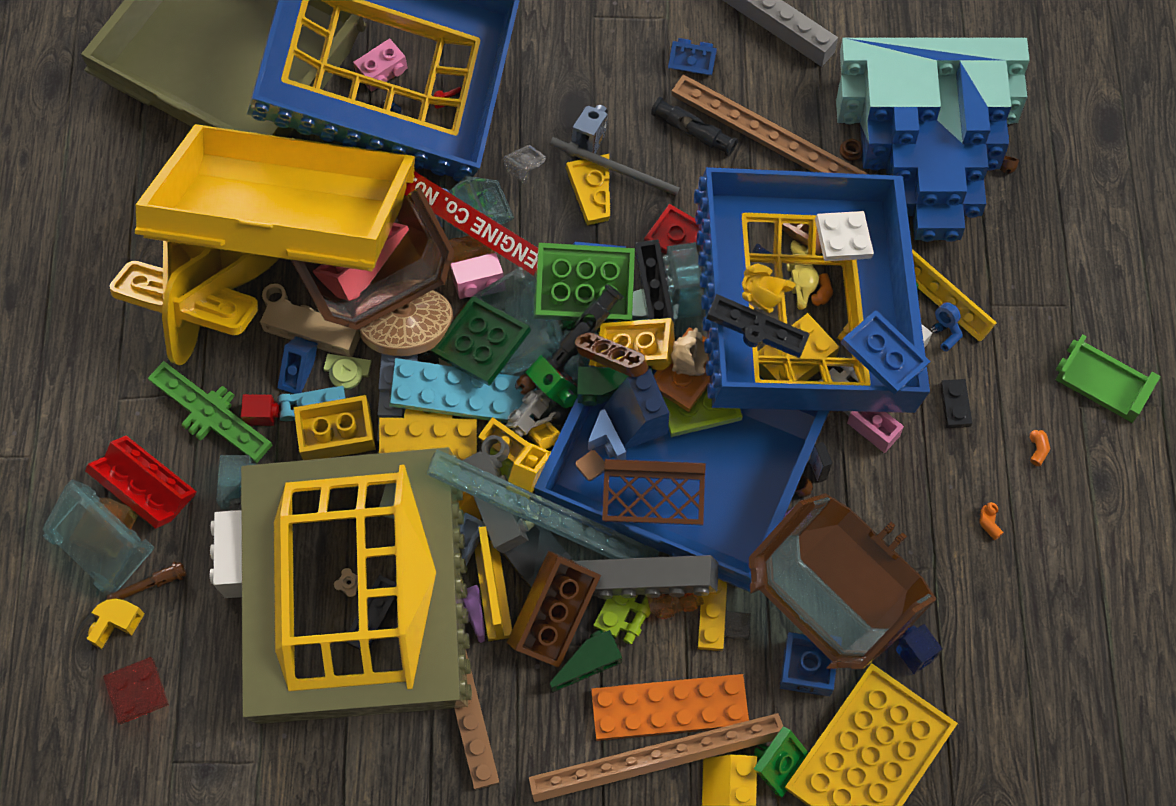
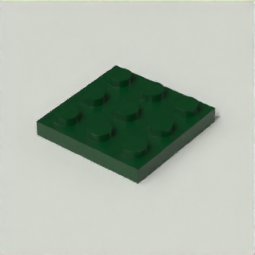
M472 296L448 327L440 342L431 349V352L434 356L490 386L529 335L531 328L529 325Z

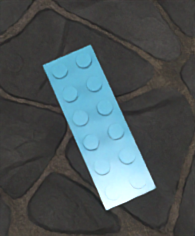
M395 358L389 406L488 421L493 417L499 422L507 423L509 421L507 419L513 410L518 409L522 405V399L525 395L520 394L523 390L521 387L518 390L515 388V383L520 376L499 373L492 384L488 386L453 366Z

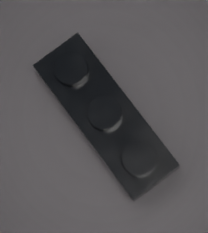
M379 575L372 589L396 587L397 583ZM397 596L369 598L367 600L368 631L380 630ZM359 613L348 632L359 631ZM375 639L369 640V649ZM360 641L345 642L346 644L361 650Z

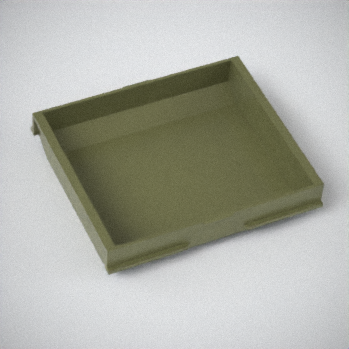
M124 0L81 53L87 65L84 69L85 72L147 106L153 105L191 127L196 124L286 138L293 130L291 127H278L274 122L268 120H255L251 115L247 114L278 0ZM309 0L305 17L328 30L333 8L321 0ZM340 11L327 59L328 64L340 67L350 53L359 32L363 33L367 28V23L363 22V17ZM302 25L297 48L311 57L320 60L325 38ZM294 56L288 79L313 87L317 69ZM324 72L320 86L321 90L334 74Z

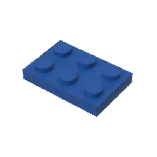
M877 310L863 320L840 342L894 395L931 362Z

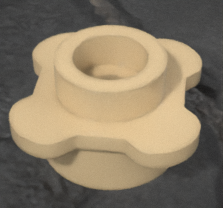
M349 568L343 569L340 579L334 582L335 589L342 590L348 597L355 596L358 591V575L352 573Z

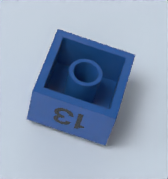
M788 632L785 642L780 689L830 697L834 690L836 669H826L832 661L804 634ZM830 639L839 648V640Z

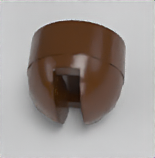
M1005 156L1000 170L1005 173L1008 169V174L1013 173L1018 166L1019 160L1014 157Z
M524 373L515 383L516 390L520 387L523 389L520 392L522 395H526L529 391L537 388L533 380Z
M801 476L794 493L802 498L810 496L813 490L811 481L806 476Z

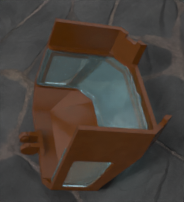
M826 493L799 501L749 556V568H751L750 594L760 590L832 661L826 669L865 668L899 639L936 601V597L924 578L894 551L907 536L904 533L899 534L890 546L883 540L894 530L895 524L893 522H890L877 534L849 507Z

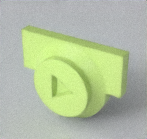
M327 354L324 371L329 372L330 380L334 386H344V389L348 390L356 387L362 380V377H369L372 361Z

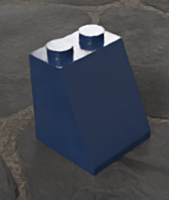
M651 369L641 376L627 377L604 405V409L625 450L668 434L669 410Z

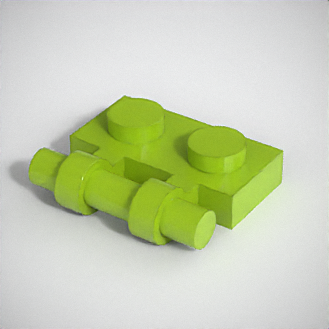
M621 595L612 596V599L606 600L594 623V628L604 632L610 630L613 638H617L620 630L626 632L623 641L632 645L635 637H639L642 631L640 627L645 618H648L652 611L650 608L654 600L645 596L642 603L638 604L635 602L636 598H623ZM631 610L636 615L632 623H627L625 620Z

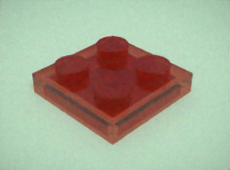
M152 657L103 676L118 723L120 724L169 705Z

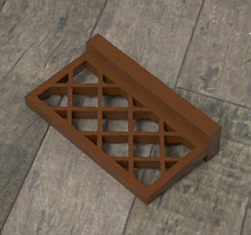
M605 459L602 521L703 526L706 463ZM609 477H620L626 485L616 494L609 487ZM638 478H645L652 485L642 495L632 486ZM663 479H670L677 486L667 496L657 487ZM688 480H698L699 491L691 497L682 486ZM628 487L639 497L629 507L619 498ZM652 489H655L664 498L654 508L644 499ZM680 489L689 500L678 509L669 498ZM610 492L613 495V497L608 501V495ZM698 495L699 504L694 500ZM616 499L625 510L619 516H608V506ZM640 500L651 510L644 517H637L631 511ZM667 501L676 512L669 518H662L656 510ZM692 502L699 510L698 519H687L681 511ZM628 512L632 517L624 515ZM652 513H654L657 518H653V517H649V516H650ZM679 514L683 519H678L674 517Z

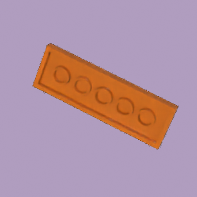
M743 674L591 688L596 741L714 730L749 721Z

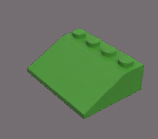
M538 243L534 319L577 321L592 301L597 300L605 291V285L609 284L620 292L624 298L617 301L610 310L611 314L603 323H610L614 320L618 322L631 321L635 248ZM592 314L587 315L583 319L586 322H596Z

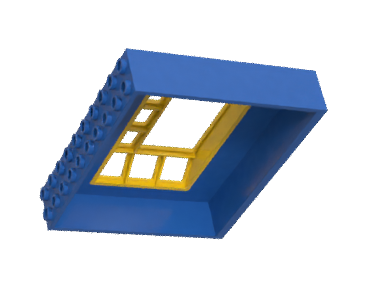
M309 0L277 1L248 107V115H251L253 119L258 121L268 120L274 122L276 126L281 128L291 127L297 129L299 133L304 135L314 134L320 136L322 140L327 142L337 141L343 143V146L415 156L414 168L416 169L425 168L432 170L433 174L439 176H451L458 182H470L481 166L519 0H321L333 8L328 30L305 17ZM340 11L435 40L436 47L424 94L328 64L327 59ZM302 25L325 38L320 60L311 57L297 48ZM444 44L472 46L466 68L439 66ZM294 56L317 69L313 87L288 79ZM324 72L352 80L348 98L320 89ZM436 74L464 76L459 99L433 97L431 95ZM359 83L387 91L383 109L355 100ZM394 94L418 100L422 103L418 120L390 111ZM429 104L457 107L451 130L425 122Z
M706 167L703 177H699L698 189H695L694 203L698 204L695 222L699 225L700 229L697 232V245H701L698 265L702 267L703 272L700 275V288H704L701 308L705 310L706 317L716 294L754 310V307L742 297L744 292L742 287L744 271L750 266V262L773 263L774 275L783 279L782 263L841 265L843 268L849 333L877 310L925 356L903 176ZM864 211L874 252L871 259L824 261L823 256H816L817 226L815 217L817 214ZM748 222L774 223L773 254L749 253ZM783 223L808 224L807 255L781 254ZM783 291L781 301L777 304L778 320L787 324L785 295ZM706 317L703 318V331H707L704 351L709 357V361L706 362V375L710 376L707 396L709 399H712V408L915 413L930 393L927 367L894 395L853 355L852 358H797L781 351L782 356L758 355L757 347H749L744 343L743 334L710 321ZM759 364L782 365L788 381L761 380ZM792 365L818 366L823 382L797 381ZM827 366L853 367L859 383L833 382Z

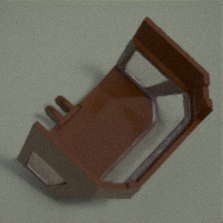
M421 187L416 188L403 198L402 206L394 222L407 225L409 228L408 232L369 286L360 293L358 298L351 301L337 298L313 273V270L321 264L291 260L324 320L358 330L437 287L445 285L455 251Z

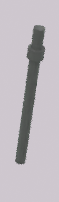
M555 137L551 139L550 146L565 151L566 155L580 157L675 196L679 192L680 187L582 149L576 143L571 141L567 143Z

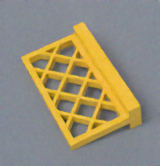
M486 526L478 527L481 542L478 543L475 549V557L488 641L509 638L512 632L500 552L494 548L492 541H489Z

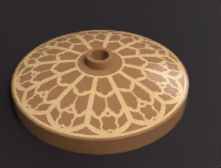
M417 286L393 288L374 296L363 306L358 319L414 290ZM432 290L360 328L359 333L364 343L379 353L392 356L420 354L434 348L443 338L448 327L454 321L452 307L443 295Z

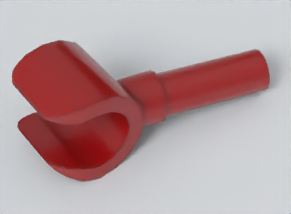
M461 87L445 93L443 91H436L434 97L449 98L460 93ZM435 105L437 109L445 107L444 105Z

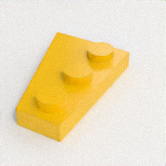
M609 154L600 155L609 159ZM585 159L566 163L565 168L586 224L591 225L609 221V169Z

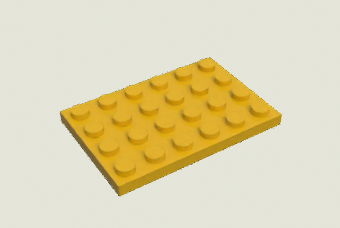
M871 663L785 788L808 806H903L958 723Z

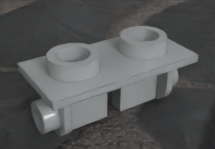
M542 390L529 391L523 397L522 405L510 413L507 418L509 421L505 426L507 428H515L513 432L520 437L526 436L536 423L530 415L532 414L536 419H539L549 407V398L542 395Z

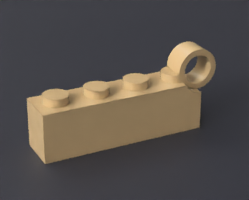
M270 284L265 287L262 297L267 307L260 321L264 332L290 340L297 336L318 343V349L340 356H353L361 337L359 329L355 330L326 321L319 312L314 311L309 306L292 304L288 300L284 287L279 284ZM273 293L282 294V297L276 302L268 300Z

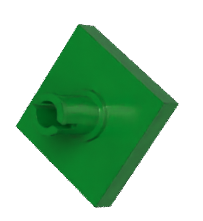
M784 726L770 746L765 743L759 744L758 746L763 751L757 747L754 751V755L760 759L754 770L769 788L780 797H783L786 793L785 786L809 753L794 733Z

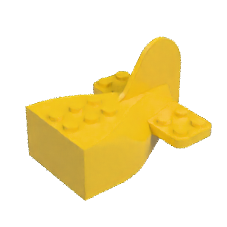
M163 241V268L139 261L128 262L111 282L110 291L112 297L162 313L168 359L171 363L182 365L189 359L194 350L200 325L230 335H239L246 329L258 311L257 300L252 296L231 289L257 278L276 263L279 258Z

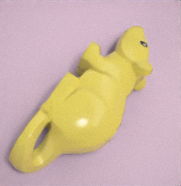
M795 240L792 241L791 251L793 255H807L808 249L803 244ZM787 263V270L792 273V278L789 280L796 284L792 293L797 296V308L803 310L807 306L809 295L818 286V272L812 264Z

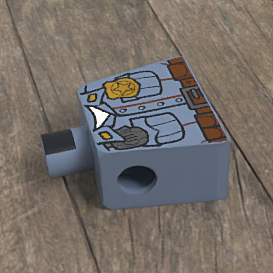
M597 105L595 108L586 106L573 126L571 142L578 144L582 149L596 154L606 133L607 108L603 105Z

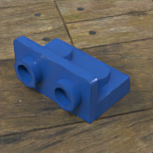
M678 38V42H672L668 69L712 76L717 48H713L711 43L700 42V45L691 44V40Z

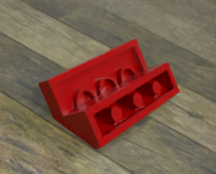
M127 435L111 441L105 456L89 463L85 470L86 473L155 529L171 522L197 492Z

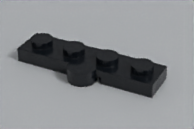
M716 294L706 317L710 321L743 334V341L749 347H758L761 343H764L797 358H800L810 335L808 332Z

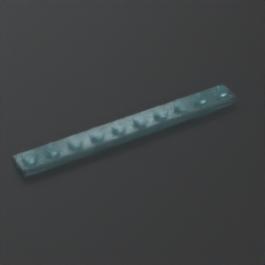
M438 449L433 453L426 475L611 559L658 557V550Z

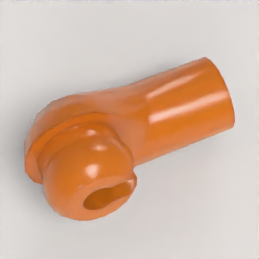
M1033 430L1029 438L1032 443L1036 444L1037 449L1030 462L1040 467L1050 451L1048 436L1044 431Z
M990 502L981 509L980 525L995 541L1004 532L995 524L996 513L999 510L998 506Z

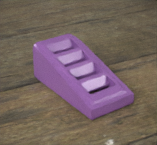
M474 585L467 588V598L463 600L464 608L468 610L469 621L478 642L481 643L485 641V630L478 586Z

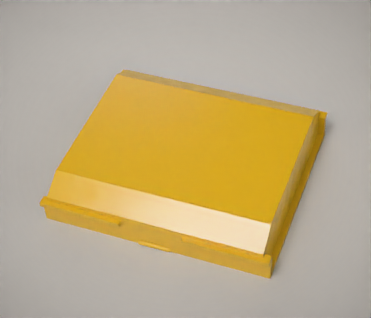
M195 124L136 203L135 234L144 235V238L372 272L402 206L407 183H413L415 156Z

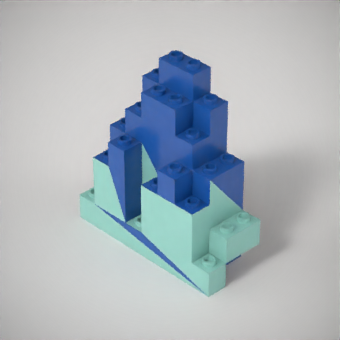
M842 38L840 48L841 78L836 98L837 123H860L863 169H886V175L903 176L908 216H913L914 240L925 242L933 240H946L948 242L961 240L965 230L964 216L974 218L983 215L986 206L984 179L987 170L1001 168L1009 146L1007 124L1018 123L1027 99L1025 72L1030 61L1027 38Z

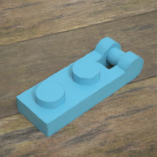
M344 386L291 395H279L277 400L278 405L281 406V411L279 412L280 420H295L294 410H291L290 405L297 404L299 407L346 399Z

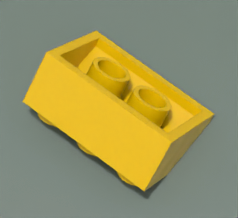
M724 755L703 759L702 806H756L757 772L754 770V767L757 764V756Z

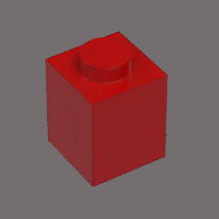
M243 394L242 420L248 425L274 426V419L279 415V405L275 403L273 396Z

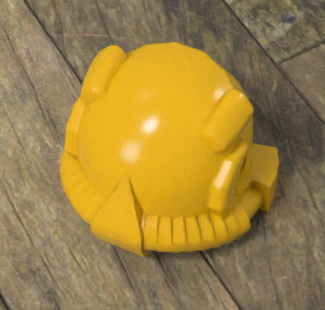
M757 263L748 266L744 271L742 281L744 292L742 297L753 307L771 313L773 312V307L781 301L782 292L793 290L796 284L790 280L770 276L773 270Z

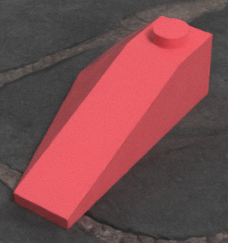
M393 224L372 272L321 264L313 270V273L337 298L347 301L354 300L369 286L409 228L407 225Z

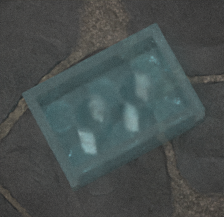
M696 242L667 246V255L663 256V264L673 318L699 316L702 309L701 298L703 288H700L701 269L698 265Z

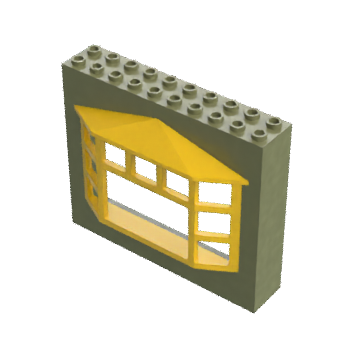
M449 447L241 466L243 718L256 724L468 707V700H472L471 684H467V674H471L470 659H466V649L470 647L469 634L465 633V624L468 623L469 617L467 608H464L463 600L467 598V585L463 583L462 574H466L465 558L462 559L461 549H465V537L460 532V525L464 524V513L459 508V501L463 500L462 486L458 484V477L462 476L461 462L457 461V456L453 455ZM396 483L393 506L365 509L367 487L369 485ZM359 486L356 509L327 512L331 489ZM321 490L317 513L292 515V495L294 492ZM394 515L395 546L366 549L365 518ZM356 518L359 631L294 637L292 524ZM395 555L396 587L367 589L366 559L368 557ZM397 596L398 627L396 629L368 631L367 600L369 598ZM398 637L403 670L374 673L372 670L369 640ZM360 641L364 673L335 676L330 644L334 642ZM321 644L325 677L297 679L295 677L294 646Z

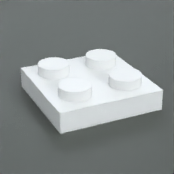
M864 211L816 215L815 222L824 261L872 258L874 252Z

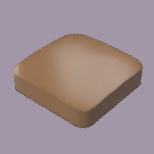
M591 450L576 461L577 469L588 481H593L604 473L605 462L595 450Z

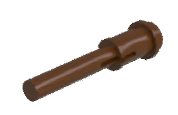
M173 562L172 566L153 572L152 577L108 594L107 599L122 600L155 585L159 588L176 579L182 580L187 575L182 562Z

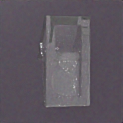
M527 145L505 155L503 161L507 172L525 184L531 170L543 165L546 156L531 145Z

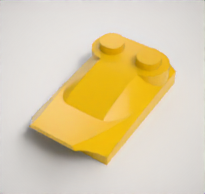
M671 318L603 323L600 326L599 336L642 353L647 364L652 369L664 370L672 363L671 354L674 350L675 335L674 324ZM590 360L589 365H593L596 367H607L593 360Z

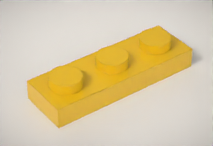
M719 579L717 592H709V595L701 596L698 636L699 650L723 651L727 583Z

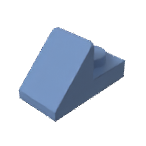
M604 409L600 411L589 438L588 450L604 444L609 458L614 457L615 460H626V450Z

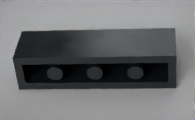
M659 239L635 243V257L647 320L671 318L675 334V323Z

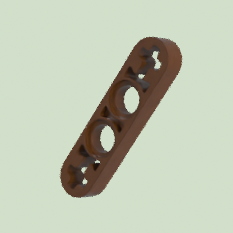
M584 333L575 340V345L581 356L627 376L638 377L648 370L647 361L642 353L599 335Z

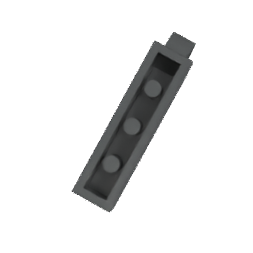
M491 435L483 441L482 452L480 451L460 462L492 544L496 550L503 554L529 541L526 532L529 530L524 519L518 515L517 511L520 509L518 502L514 496L511 497L509 490L506 489L508 479L500 471L502 467L501 462L509 455V445L500 436ZM496 443H501L499 453L490 455L491 447Z

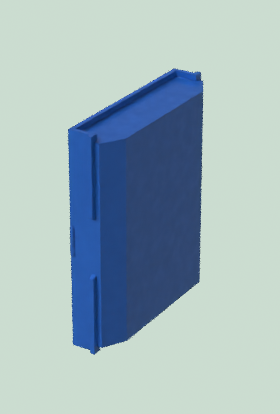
M652 369V374L654 376L657 370ZM576 399L534 487L535 497L533 501L612 534L616 532L672 557L711 555L719 562V580L750 592L751 568H749V556L783 520L829 411L740 408L742 413L741 421L671 437L668 429V434L628 448L626 449V460L706 463L704 523L701 526L602 521L604 473L593 481H588L577 469L576 461L591 451L588 450V441L599 413L604 410V405L607 402L595 406H585L582 403H578V399ZM604 444L592 449L599 454L604 462L605 459L615 460L614 457L609 458ZM609 477V487L617 494L626 483L620 477ZM638 478L632 484L641 495L652 486L645 478ZM663 479L657 485L666 496L677 487L670 479ZM688 480L682 487L692 497L699 491V481ZM629 487L619 496L628 507L639 498ZM652 489L644 497L653 508L664 499L655 489ZM680 489L669 498L678 509L689 500ZM610 492L608 495V501L613 497V495ZM699 495L694 499L698 504ZM615 499L608 506V516H619L625 508ZM641 500L631 509L637 517H644L651 511ZM667 501L656 510L662 518H669L676 512ZM692 502L681 511L687 519H698L699 510ZM628 512L624 515L632 517ZM652 513V514L649 516V517L657 518L654 513ZM679 514L674 517L678 519H683Z

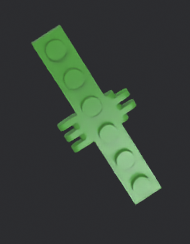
M165 361L148 377L149 382L191 413L181 426L184 429L189 428V432L192 435L196 434L197 439L202 440L212 429L255 463H258L273 446L268 439L229 411L232 406L230 402L234 398V394L230 391L226 394L227 389L224 386H221L216 392L212 390L207 394Z

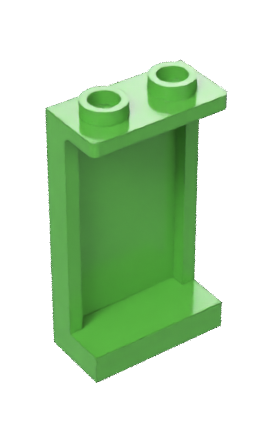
M1083 334L1079 341L1074 339L1067 350L1070 356L1068 359L1062 358L1056 368L1060 373L1055 380L1133 423L1161 376L1154 372H1151L1148 377L1085 343L1086 336Z

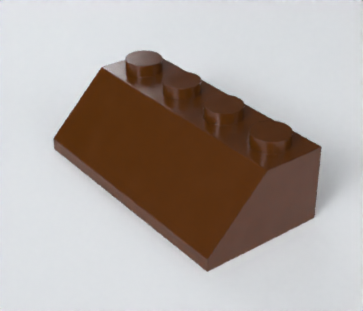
M548 550L507 643L516 651L559 668L601 575Z

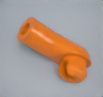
M827 273L819 275L820 289L811 296L812 303L815 306L826 304L833 295L832 285Z

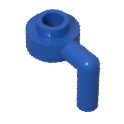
M948 302L943 303L935 312L939 323L949 327L952 333L941 344V349L945 352L949 351L963 336L957 323L961 318L959 309Z

